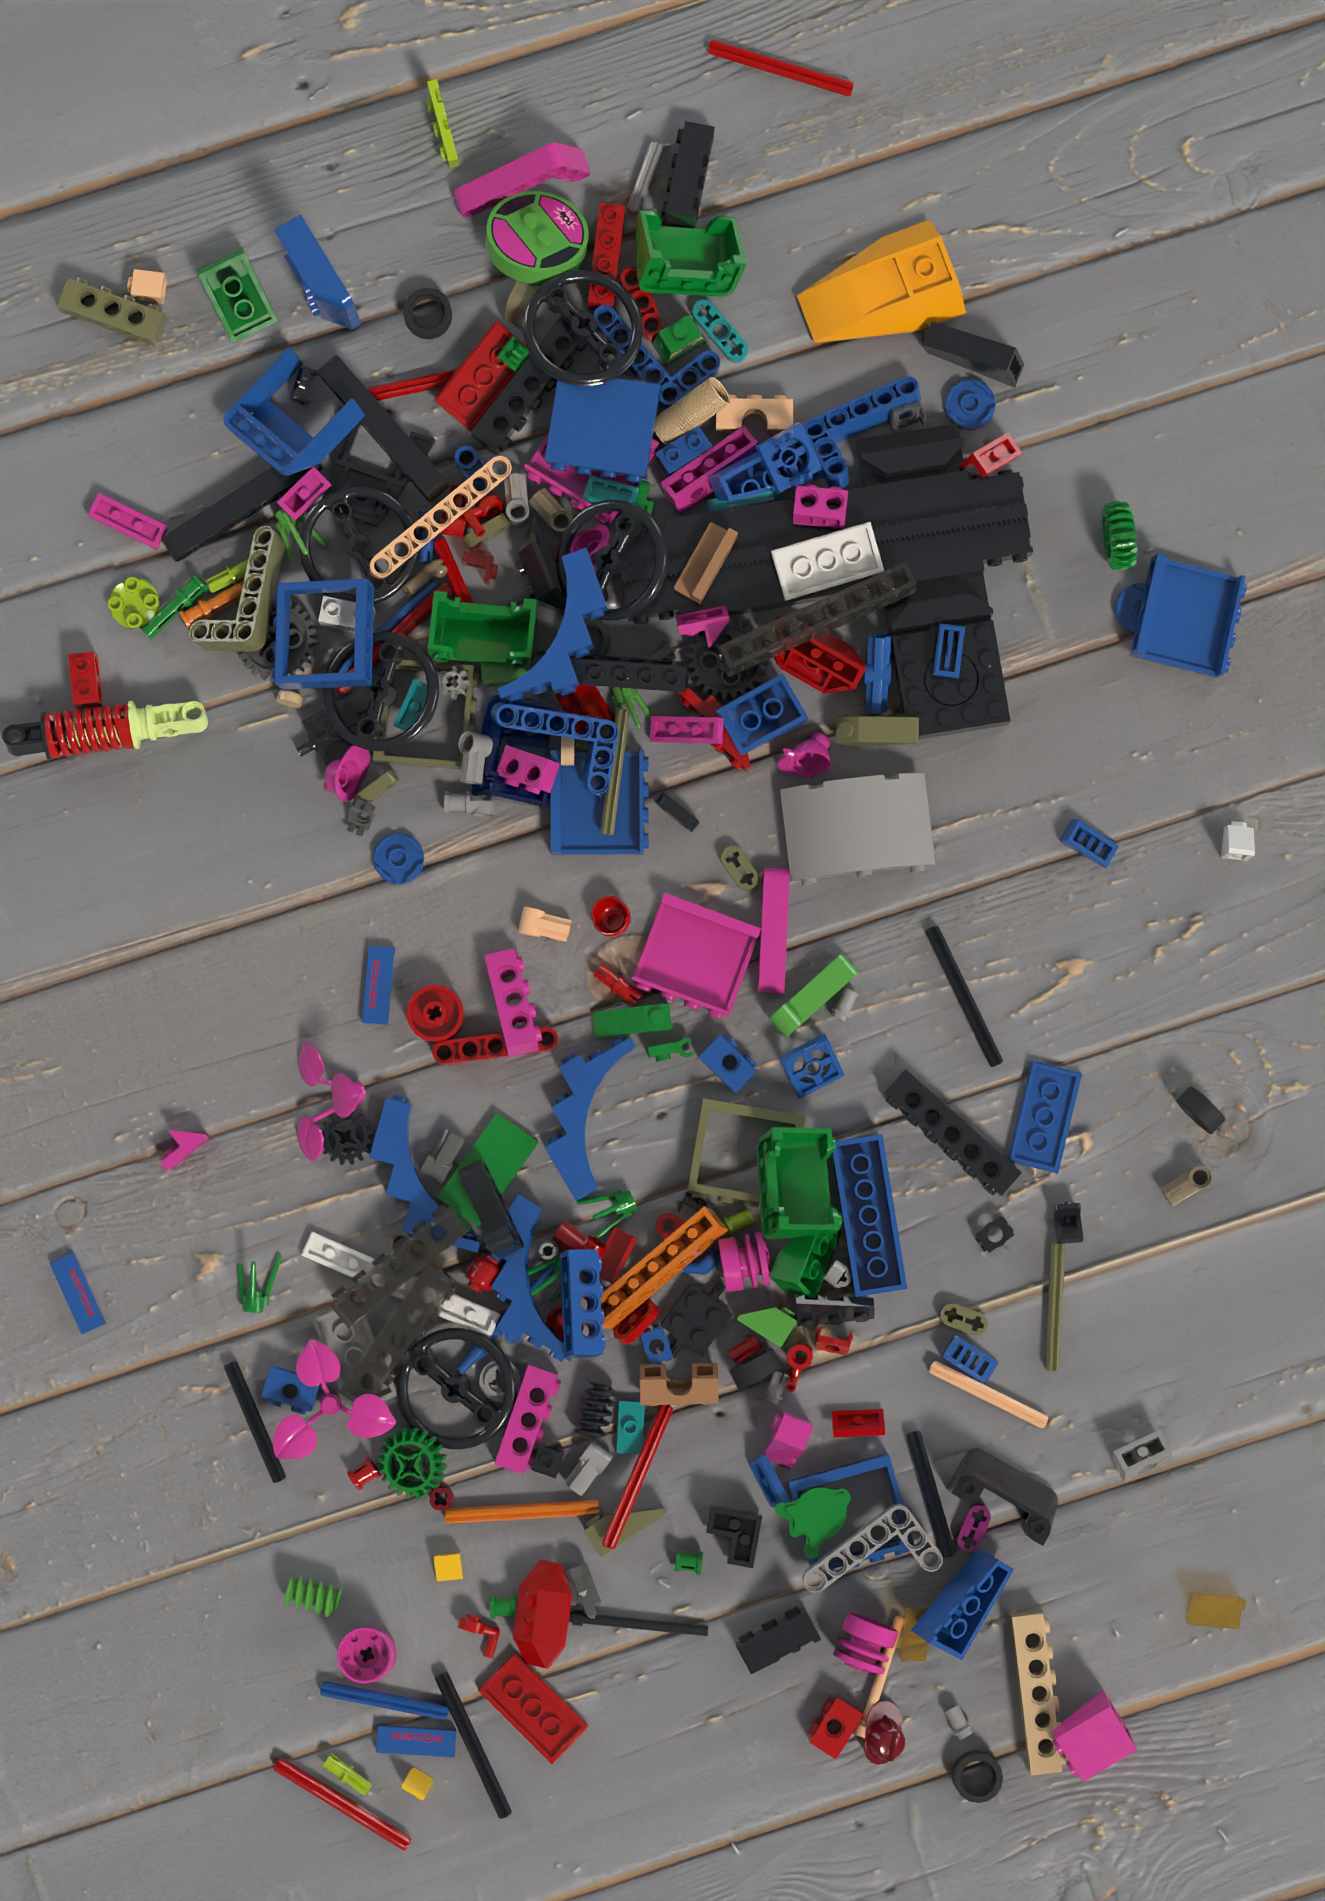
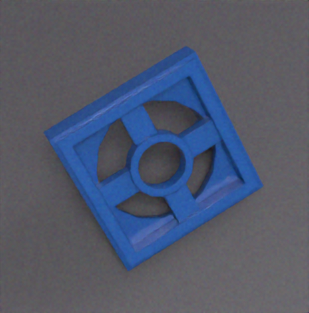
M798 422L755 446L777 493H781L791 486L803 484L804 480L812 479L813 474L822 469L802 423ZM796 439L802 445L793 449L787 446L785 440ZM775 446H778L780 451L777 459L772 461V452ZM786 450H790L794 456L793 462L790 465H786L782 461V454ZM806 453V464L803 470L799 472L796 466L798 456ZM781 466L788 468L792 477H784L777 473L775 469Z
M825 1033L779 1056L781 1065L785 1070L784 1072L799 1099L845 1076ZM821 1050L826 1053V1056L821 1059L813 1058L810 1052ZM803 1056L805 1060L803 1067L793 1072L795 1062ZM811 1063H819V1068L816 1072L808 1073L806 1071ZM829 1064L827 1071L821 1076L820 1074L824 1066ZM807 1076V1077H809V1078H813L814 1080H813V1081H801V1080H799V1079H801V1078Z

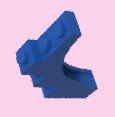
M587 548L562 556L567 579V600L564 618L558 634L546 654L532 669L517 680L498 688L503 702L507 700L508 703L522 700L523 695L532 692L533 695L548 690L547 686L549 685L552 686L555 694L560 693L561 696L575 692V687L580 686L570 656L575 655V658H579L590 653L589 649L594 648L584 618L589 617L590 620H594L604 616V611L608 610Z
M622 1036L611 1043L612 1048L604 1053L602 1049L588 1056L590 1061L585 1063L581 1054L576 1057L573 1053L562 1059L561 1063L563 1065L558 1067L573 1092V1095L570 1097L566 1093L555 1099L556 1105L552 1107L567 1135L562 1136L559 1133L547 1140L549 1145L545 1149L575 1201L599 1189L590 1170L586 1154L585 1127L588 1109L594 1093L606 1073L619 1059L636 1048L631 1037L626 1040Z
M518 1194L508 1211L522 1238L524 1247L503 1259H499L492 1253L489 1255L500 1263L507 1260L491 1288L497 1291L494 1296L507 1304L510 1300L512 1301L496 1328L502 1331L500 1337L511 1344L515 1340L522 1343L526 1335H528L527 1341L539 1349L544 1345L551 1350L550 1356L563 1362L564 1343L547 1326L537 1309L534 1297L531 1295L528 1272L529 1249L532 1237L544 1210ZM565 1358V1359L571 1362V1360H572L573 1358Z

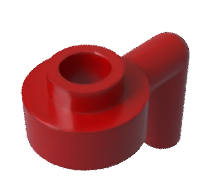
M487 495L480 500L478 507L464 512V518L476 536L481 537L486 531L477 517L481 516L484 520H491L500 515L505 506L499 496Z
M805 1342L792 1344L787 1353V1361L791 1366L786 1384V1390L789 1392L795 1391L801 1370L809 1367L813 1360V1349ZM802 1350L806 1356L800 1358L796 1355V1352Z
M467 1613L465 1618L460 1617L458 1628L477 1634L488 1635L483 1656L493 1659L500 1629L496 1626L482 1623V1617Z

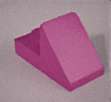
M313 466L277 503L296 521L332 485Z
M726 605L675 616L679 635L692 636L699 633V631H705L708 648L729 622Z
M168 1130L180 1147L177 1149L173 1146L162 1155L165 1159L160 1162L166 1171H171L210 1138L206 1134Z

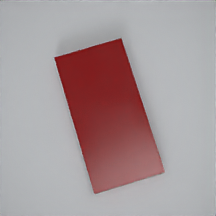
M494 321L433 399L437 405L470 433L516 374L496 358V355L510 337H515L498 321Z
M516 1652L478 1689L551 1764L589 1727Z

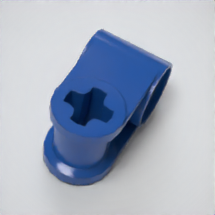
M470 446L460 447L456 451L455 463L464 476L465 481L486 464L476 450ZM463 454H470L474 458L473 462L469 465H463L459 459ZM476 478L473 480V487L476 491L480 492L486 488V483L483 479Z

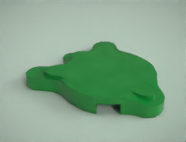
M815 1487L802 1493L795 1501L777 1503L775 1505V1513L788 1520L789 1534L792 1537L805 1535L804 1554L810 1559H815L819 1555L822 1544L827 1539L834 1537L844 1526L847 1505L850 1502L851 1496L843 1488L834 1490L825 1487Z

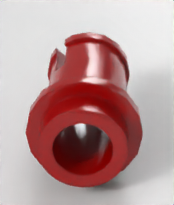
M749 1335L746 1336V1340L728 1350L736 1365L754 1352L759 1353L762 1345L755 1335L751 1337Z

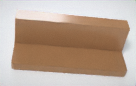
M710 523L675 584L674 590L701 604L738 538V532L731 528L725 530L714 523Z

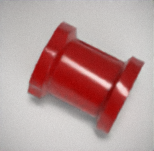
M369 1457L365 1458V1462L359 1467L347 1472L348 1477L359 1491L363 1489V1485L373 1478L381 1477V1473L378 1472V1468Z

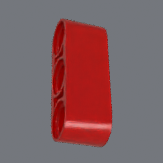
M627 267L621 273V285L629 291L635 301L645 299L649 303L646 308H639L643 321L642 337L647 341H655L657 334L663 330L661 316L650 292L642 291L638 283L631 286L625 282L629 276L637 278V267ZM648 322H654L658 325V329L654 332H649L644 326Z

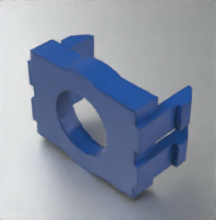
M656 1326L653 1328V1331L650 1329L646 1330L640 1336L644 1345V1351L651 1364H662L663 1361L672 1360L674 1356L663 1327ZM653 1339H660L664 1343V1350L660 1354L651 1352L649 1344Z

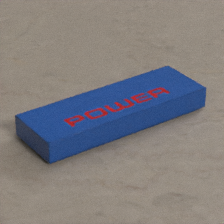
M369 946L362 1023L388 1025L395 948Z
M75 1253L50 1263L81 1334L106 1324Z
M378 1725L376 1753L454 1758L457 1730Z

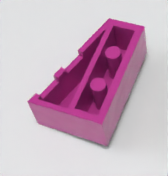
M783 1410L780 1415L775 1413L769 1427L773 1432L763 1455L766 1454L770 1462L791 1470L793 1464H795L804 1451L814 1426L811 1422Z

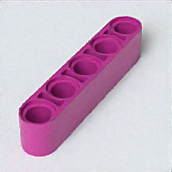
M764 868L758 993L784 994L790 869Z

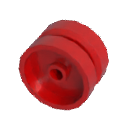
M439 985L426 986L414 993L408 1003L406 1013L408 1024L413 1032L423 1040L432 1043L451 1040L458 1035L465 1019L463 1003L458 996L447 987ZM439 1010L441 1017L433 1019L432 1012Z

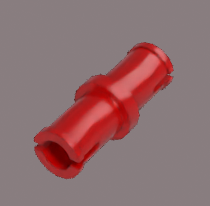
M604 963L598 969L606 974V976L599 971H596L593 977L610 988V992L613 995H619L632 1007H635L639 1002L631 997V995L638 1000H641L644 994L628 984L624 976L619 977Z

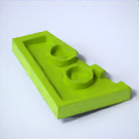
M437 79L427 81L430 98L426 99L429 113H435L437 122L432 123L436 138L441 137L443 146L439 147L442 161H448L450 169L458 167L459 160L450 126L447 122L445 107L441 100Z

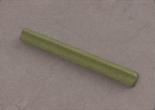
M617 709L614 723L619 729L611 781L608 790L605 792L600 829L601 834L612 836L615 830L630 714L625 709Z
M1057 1242L1051 1243L1045 1359V1369L1048 1371H1059L1065 1244H1057Z

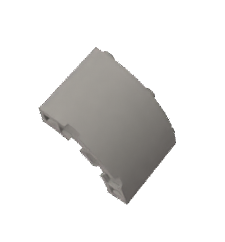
M903 773L892 777H884V775L825 781L822 785L810 786L807 784L780 790L791 881H802V885L817 884V879L857 873V877H868L873 875L872 871L910 869V873L926 871L925 866L935 865L924 773Z

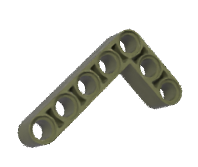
M261 526L254 533L236 620H199L191 625L189 629L190 638L205 651L254 652L264 646L285 550L284 539L271 527Z

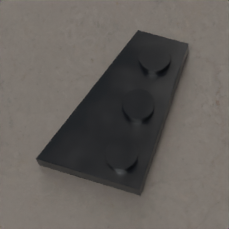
M795 1294L797 1327L812 1328L819 1324L839 1325L848 1321L866 1322L869 1319H875L873 1298L843 1296L838 1301H831L827 1299V1296L818 1295L816 1297L817 1300L805 1299L802 1294Z

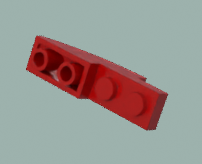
M689 688L685 692H678V696L681 698L679 703L687 711L690 712L693 709L700 717L719 718L715 711L720 709L722 705L712 695L703 702ZM723 726L722 744L710 745L720 754L724 751L730 757L729 763L738 771L743 769L747 773L751 766L748 753L742 756L739 754Z

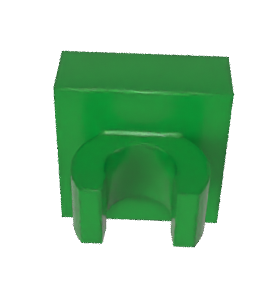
M510 337L496 355V358L514 373H517L529 358L530 353L515 337Z

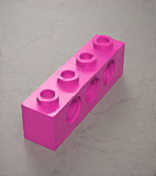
M745 426L741 427L662 481L661 486L666 499L677 513L681 515L714 492L708 479L709 476L757 451L755 446L759 445V443Z
M515 948L484 955L509 1058L539 1051L537 1041H542L539 1025H533L532 1018L536 1017L533 1002L528 1003L526 995L531 994L528 980H522L520 972L525 971L522 956H516ZM507 976L514 977V980L511 982L503 981ZM512 999L520 1000L517 1005L508 1004ZM518 1022H523L526 1024L523 1028L520 1029L514 1027V1025Z
M528 1364L494 1463L495 1465L524 1474L526 1469H532L536 1455L531 1454L534 1444L540 1445L544 1430H541L540 1426L543 1419L548 1421L553 1407L548 1404L551 1394L556 1396L561 1381L557 1380V1373ZM533 1388H541L544 1391L545 1398L543 1401L534 1402L531 1399L530 1392ZM527 1412L533 1413L536 1417V1424L532 1427L525 1426L522 1423L523 1414ZM518 1437L526 1439L528 1443L527 1449L523 1452H519L513 1447V1441Z

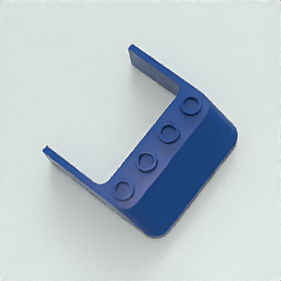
M300 214L276 228L274 231L288 253L284 257L299 280L315 317L320 315L324 320L352 330L360 326L361 322L351 296L302 215Z
M290 347L225 413L223 419L225 426L232 434L282 475H291L321 463L365 416L355 400L351 398L315 437H312L271 403L272 396L303 365Z

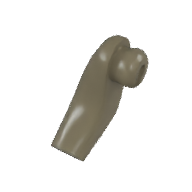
M436 559L427 564L403 585V591L408 596H411L422 590L435 576L438 578L444 577L448 571V568L443 565L444 561Z

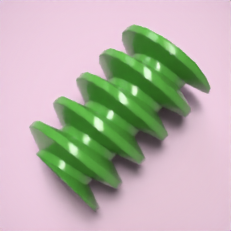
M292 1573L285 1594V1605L289 1606L294 1600L295 1608L299 1609L304 1603L306 1612H309L315 1606V1614L317 1615L325 1609V1617L328 1618L333 1611L335 1613L337 1611L343 1587L340 1586L336 1592H333V1584L330 1583L324 1590L323 1581L320 1580L316 1587H314L313 1578H309L306 1584H304L303 1575H299L296 1581H293Z

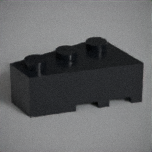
M798 1605L785 1611V1617L776 1621L775 1618H772L761 1625L763 1629L753 1634L751 1630L738 1637L739 1642L736 1643V1647L750 1674L778 1662L780 1658L791 1652L794 1654L800 1651V1647L811 1641L816 1643L821 1640L805 1607L799 1609Z

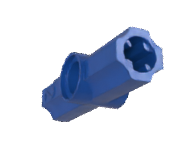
M885 633L869 634L868 660L865 662L867 668L865 670L864 683L866 684L865 711L871 713L887 712L888 685H890L891 662H889L891 635Z

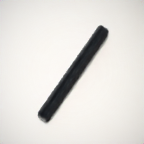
M232 1361L224 1366L225 1372L272 1482L278 1483L286 1478V1474L280 1460L274 1454L273 1444L237 1361Z
M910 1432L907 1434V1438L941 1554L944 1558L954 1556L956 1554L921 1432Z

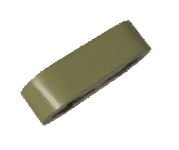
M501 514L482 525L486 531L483 536L477 537L474 531H471L463 539L469 549L473 550L506 531L511 526V523L505 514Z
M390 770L364 788L354 798L361 799L366 803H372L394 787L400 780L393 770Z
M726 847L721 854L722 865L741 890L750 891L754 889L758 883L756 870L739 847ZM729 851L732 854L736 852L739 854L737 862L740 866L736 868L733 862H726ZM741 869L747 875L752 874L754 876L751 879L752 885L747 883L741 884L740 881L743 878L739 872Z
M953 1303L945 1304L940 1310V1320L949 1327L972 1335H981L988 1328L987 1318L980 1312ZM952 1307L955 1308V1313L963 1316L962 1320L952 1319L951 1322H948V1317L944 1315L945 1311H950ZM976 1316H979V1322L983 1323V1326L973 1331L972 1325L965 1323L966 1318L975 1320Z

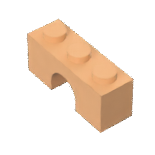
M728 394L730 404L716 413V434L734 433L742 427V421L747 416L755 414L765 420L767 435H776L793 425V399H788L785 395L772 396V399H762L761 395H748L747 399H740L736 395Z

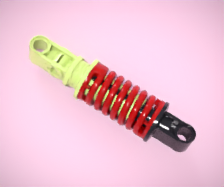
M128 701L126 704H115L113 712L109 705L103 707V713L101 708L97 706L93 709L94 715H92L90 708L84 709V716L80 709L74 710V717L70 710L65 711L64 715L60 711L55 714L42 712L40 722L7 726L3 730L2 739L9 753L14 756L45 752L48 761L62 756L82 755L83 752L85 754H91L93 751L100 753L102 750L108 752L112 748L114 750H120L122 747L126 749H140L141 740L144 739L154 741L157 740V737H173L180 734L199 733L207 728L208 718L203 705L197 701L163 704L155 707L151 704L141 709L136 708L134 701ZM195 714L200 715V717L197 719H190V717ZM21 738L20 741L11 743L13 739Z

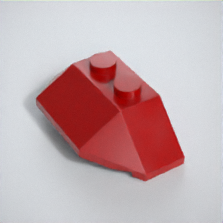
M777 616L766 637L779 668L823 694L855 689L867 668L851 645L807 620Z
M539 1560L519 1585L513 1640L528 1665L549 1669L552 1666V1662L558 1658L566 1646L572 1592L564 1573V1566L561 1563Z

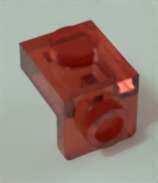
M470 549V552H463L462 563L464 566L486 570L485 585H490L491 579L496 580L499 565L495 564L494 556L485 555V551L479 549Z

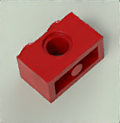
M835 1695L833 1699H827L821 1709V1712L824 1713L819 1722L816 1720L813 1722L807 1734L810 1735L808 1739L810 1744L837 1759L864 1714L862 1710ZM831 1719H837L841 1722V1727L836 1732H831L826 1728L828 1721Z

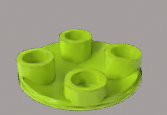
M130 577L115 586L108 600V607L117 623L126 628L139 629L159 611L160 599L156 589L148 581Z

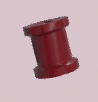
M439 1486L431 1492L429 1502L435 1510H446L453 1503L454 1494L449 1487ZM437 1492L439 1494L445 1492L448 1495L445 1499L447 1504L443 1502L438 1504L435 1501L438 1497L436 1495Z

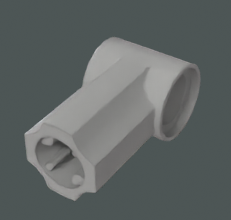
M519 473L509 474L504 479L507 517L512 526L516 528L525 527L529 523L531 516L526 475ZM516 509L525 511L521 518H514L512 516L513 511Z
M465 731L461 734L458 741L459 750L463 753L460 781L468 784H482L485 757L490 755L493 742L487 735Z
M592 1441L579 1458V1463L564 1481V1484L582 1496L598 1474L600 1475L613 1456Z

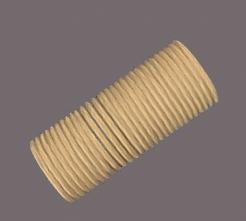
M708 378V380L656 416L654 427L656 435L664 444L669 445L692 429L700 426L730 404V397L726 389L716 378Z

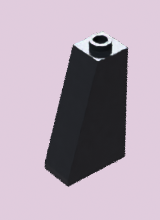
M931 322L929 329L926 328L922 335V345L928 354L1011 387H1016L1025 365L1016 347L936 322Z

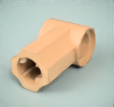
M523 907L517 932L534 937L544 936L567 942L572 920L548 915L546 912L538 909Z

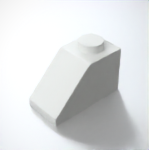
M1233 821L1231 825L1224 827L1221 858L1247 861L1255 856L1254 828L1247 827L1245 822Z

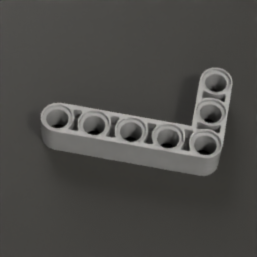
M898 1503L889 1506L807 1568L803 1573L802 1579L808 1591L818 1593L896 1534L920 1566L926 1571L934 1572L938 1570L943 1563V1557L911 1512L904 1505ZM897 1509L904 1510L906 1515L901 1523H895L891 1518L892 1513ZM876 1525L883 1526L885 1529V1533L880 1539H874L870 1534L871 1529ZM911 1531H919L921 1533L919 1543L910 1544L907 1541V1536ZM854 1541H860L864 1545L863 1551L858 1555L852 1554L849 1550L850 1545ZM928 1552H934L937 1555L935 1564L925 1565L923 1562L924 1555ZM833 1557H839L843 1560L842 1567L837 1571L831 1570L828 1567L829 1560ZM818 1573L822 1576V1581L818 1586H810L807 1583L810 1574Z

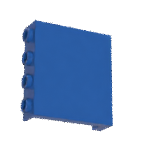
M615 378L599 385L576 386L558 380L545 462L551 465L550 469L557 471H566L567 467L574 468L576 473L591 475V471L600 472L601 477L616 479V475L626 476V480L630 482L641 483V479L648 480L647 470L658 402L661 399L663 390L661 385Z
M1156 554L1151 557L1130 656L1214 678L1223 676L1224 673L1228 672L1231 658H1228L1230 648H1233L1236 640V633L1233 632L1235 623L1239 622L1242 613L1239 605L1247 590V584L1244 583L1246 576L1234 577L1167 560L1168 556Z
M551 750V760L560 764L551 789V855H644V848H649V833H644L643 823H649V807H643V797H649L648 782H643V772H648V756H643V750L624 753L615 830L612 836L602 835L600 832L605 793L594 794L588 791L582 783L587 752L574 753V766H561V750ZM597 752L595 755L596 762H602L606 757V753ZM600 775L594 776L591 779L592 788L600 785Z

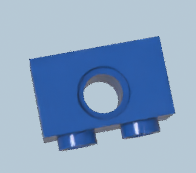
M697 426L656 452V461L666 476L669 477L712 448V445L701 428Z
M720 1035L698 1058L736 1094L757 1072L754 1068L757 1064L749 1055L745 1054L742 1056L736 1050L738 1045L728 1035L725 1038ZM731 1055L736 1058L737 1066L734 1069L727 1070L723 1067L722 1059L725 1056Z
M272 1365L261 1396L267 1398L266 1403L281 1407V1404L284 1403L292 1406L291 1411L305 1415L306 1411H313L321 1383L314 1387L307 1386L300 1381L296 1372ZM287 1384H294L297 1387L298 1394L295 1398H289L285 1395L284 1389Z

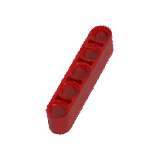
M550 1027L540 1028L541 1035L545 1032L552 1033L554 1035V1042L551 1046H543L540 1041H537L539 1051L527 1054L554 1050L559 1043L556 1031ZM503 1033L441 1041L434 1046L432 1052L434 1059L442 1065L509 1057ZM494 1039H499L503 1043V1048L499 1053H492L489 1050V1043ZM470 1042L477 1045V1053L472 1057L466 1056L463 1052L464 1046ZM442 1046L451 1048L452 1055L447 1060H441L438 1057V1050Z

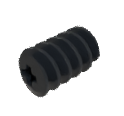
M588 1381L594 1386L593 1388L585 1389V1392L591 1397L582 1399V1402L588 1408L579 1409V1412L585 1418L576 1419V1422L582 1428L573 1429V1431L594 1438L604 1437L607 1433L601 1427H606L610 1424L604 1417L612 1416V1411L607 1407L615 1406V1402L609 1397L618 1396V1392L608 1385Z

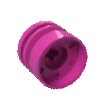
M762 1232L755 1233L756 1245H751L749 1234L744 1235V1247L738 1246L735 1237L718 1239L726 1292L743 1290L745 1277H749L753 1288H756L757 1275L762 1276L764 1286L770 1285L771 1261L768 1245L762 1237Z
M848 1612L842 1629L852 1635L851 1639L838 1638L837 1643L846 1647L847 1650L834 1648L833 1656L857 1670L884 1675L886 1668L877 1663L876 1659L884 1662L889 1661V1657L880 1652L881 1647L894 1648L899 1631L865 1616Z
M373 1626L354 1629L345 1635L339 1644L337 1652L338 1665L343 1674L353 1682L362 1684L375 1682L389 1674L395 1665L397 1657L396 1645L390 1634L381 1628ZM371 1647V1653L375 1657L365 1660L366 1655L363 1653V1650H368Z

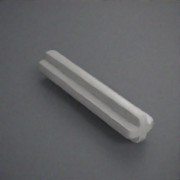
M651 142L649 144L626 207L627 212L638 215L642 208L663 150V146L659 143Z

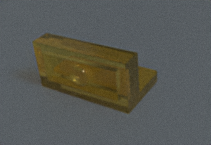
M1189 1593L1187 1623L1190 1625L1239 1629L1241 1610H1245V1599L1233 1596Z
M905 1605L899 1655L901 1661L914 1660L926 1662L928 1642L910 1630L928 1608Z

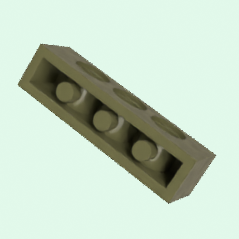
M77 277L76 280L67 279L57 304L61 313L156 347L166 322V317L161 312L162 309L149 303L147 306L138 304L137 299L128 295H124L123 298L116 296L113 290L103 286L97 289L90 286L91 283ZM87 297L95 298V302L91 306L83 305V301ZM110 306H119L116 314H107V309ZM133 315H143L141 322L137 324L130 322Z

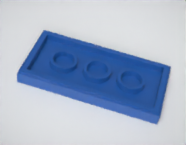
M1031 1061L1008 1156L1010 1162L1058 1174L1082 1073Z

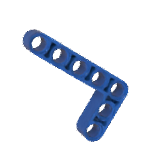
M601 305L597 307L593 314L597 321L596 330L607 343L615 344L619 352L624 354L630 343L631 329L611 306ZM606 314L612 320L608 324H602L598 321V318ZM618 334H625L628 340L620 344L614 340V337ZM641 342L638 353L644 356L643 361L640 363L632 362L628 367L640 382L661 385L663 389L662 396L669 391L676 394L677 397L672 402L664 400L662 396L659 399L658 404L666 410L690 393V391L694 390V388L708 380V378L716 377L720 370V357L714 351H704L673 377H670ZM705 360H712L716 366L711 370H707L702 366V363ZM651 372H656L660 375V379L657 382H650L646 378L647 375ZM690 375L696 379V382L688 386L683 383L682 379Z
M905 376L806 421L803 428L821 464V470L829 487L836 486L843 489L850 480L846 461L837 443L888 421L891 408L907 403L921 402L919 384L914 377Z
M499 702L493 706L491 717L494 722L503 727L589 741L582 776L583 786L594 794H602L608 790L619 735V729L614 722L600 717L508 702ZM504 708H509V719L501 721L499 718L500 711ZM529 712H534V723L526 725L524 722L525 715ZM558 716L560 718L559 727L551 729L550 720ZM583 720L585 722L584 731L576 733L575 724ZM608 724L610 727L609 734L606 737H601L600 728ZM599 750H604L606 753L605 759L597 763L595 760L596 753ZM596 775H600V785L592 788L591 779Z

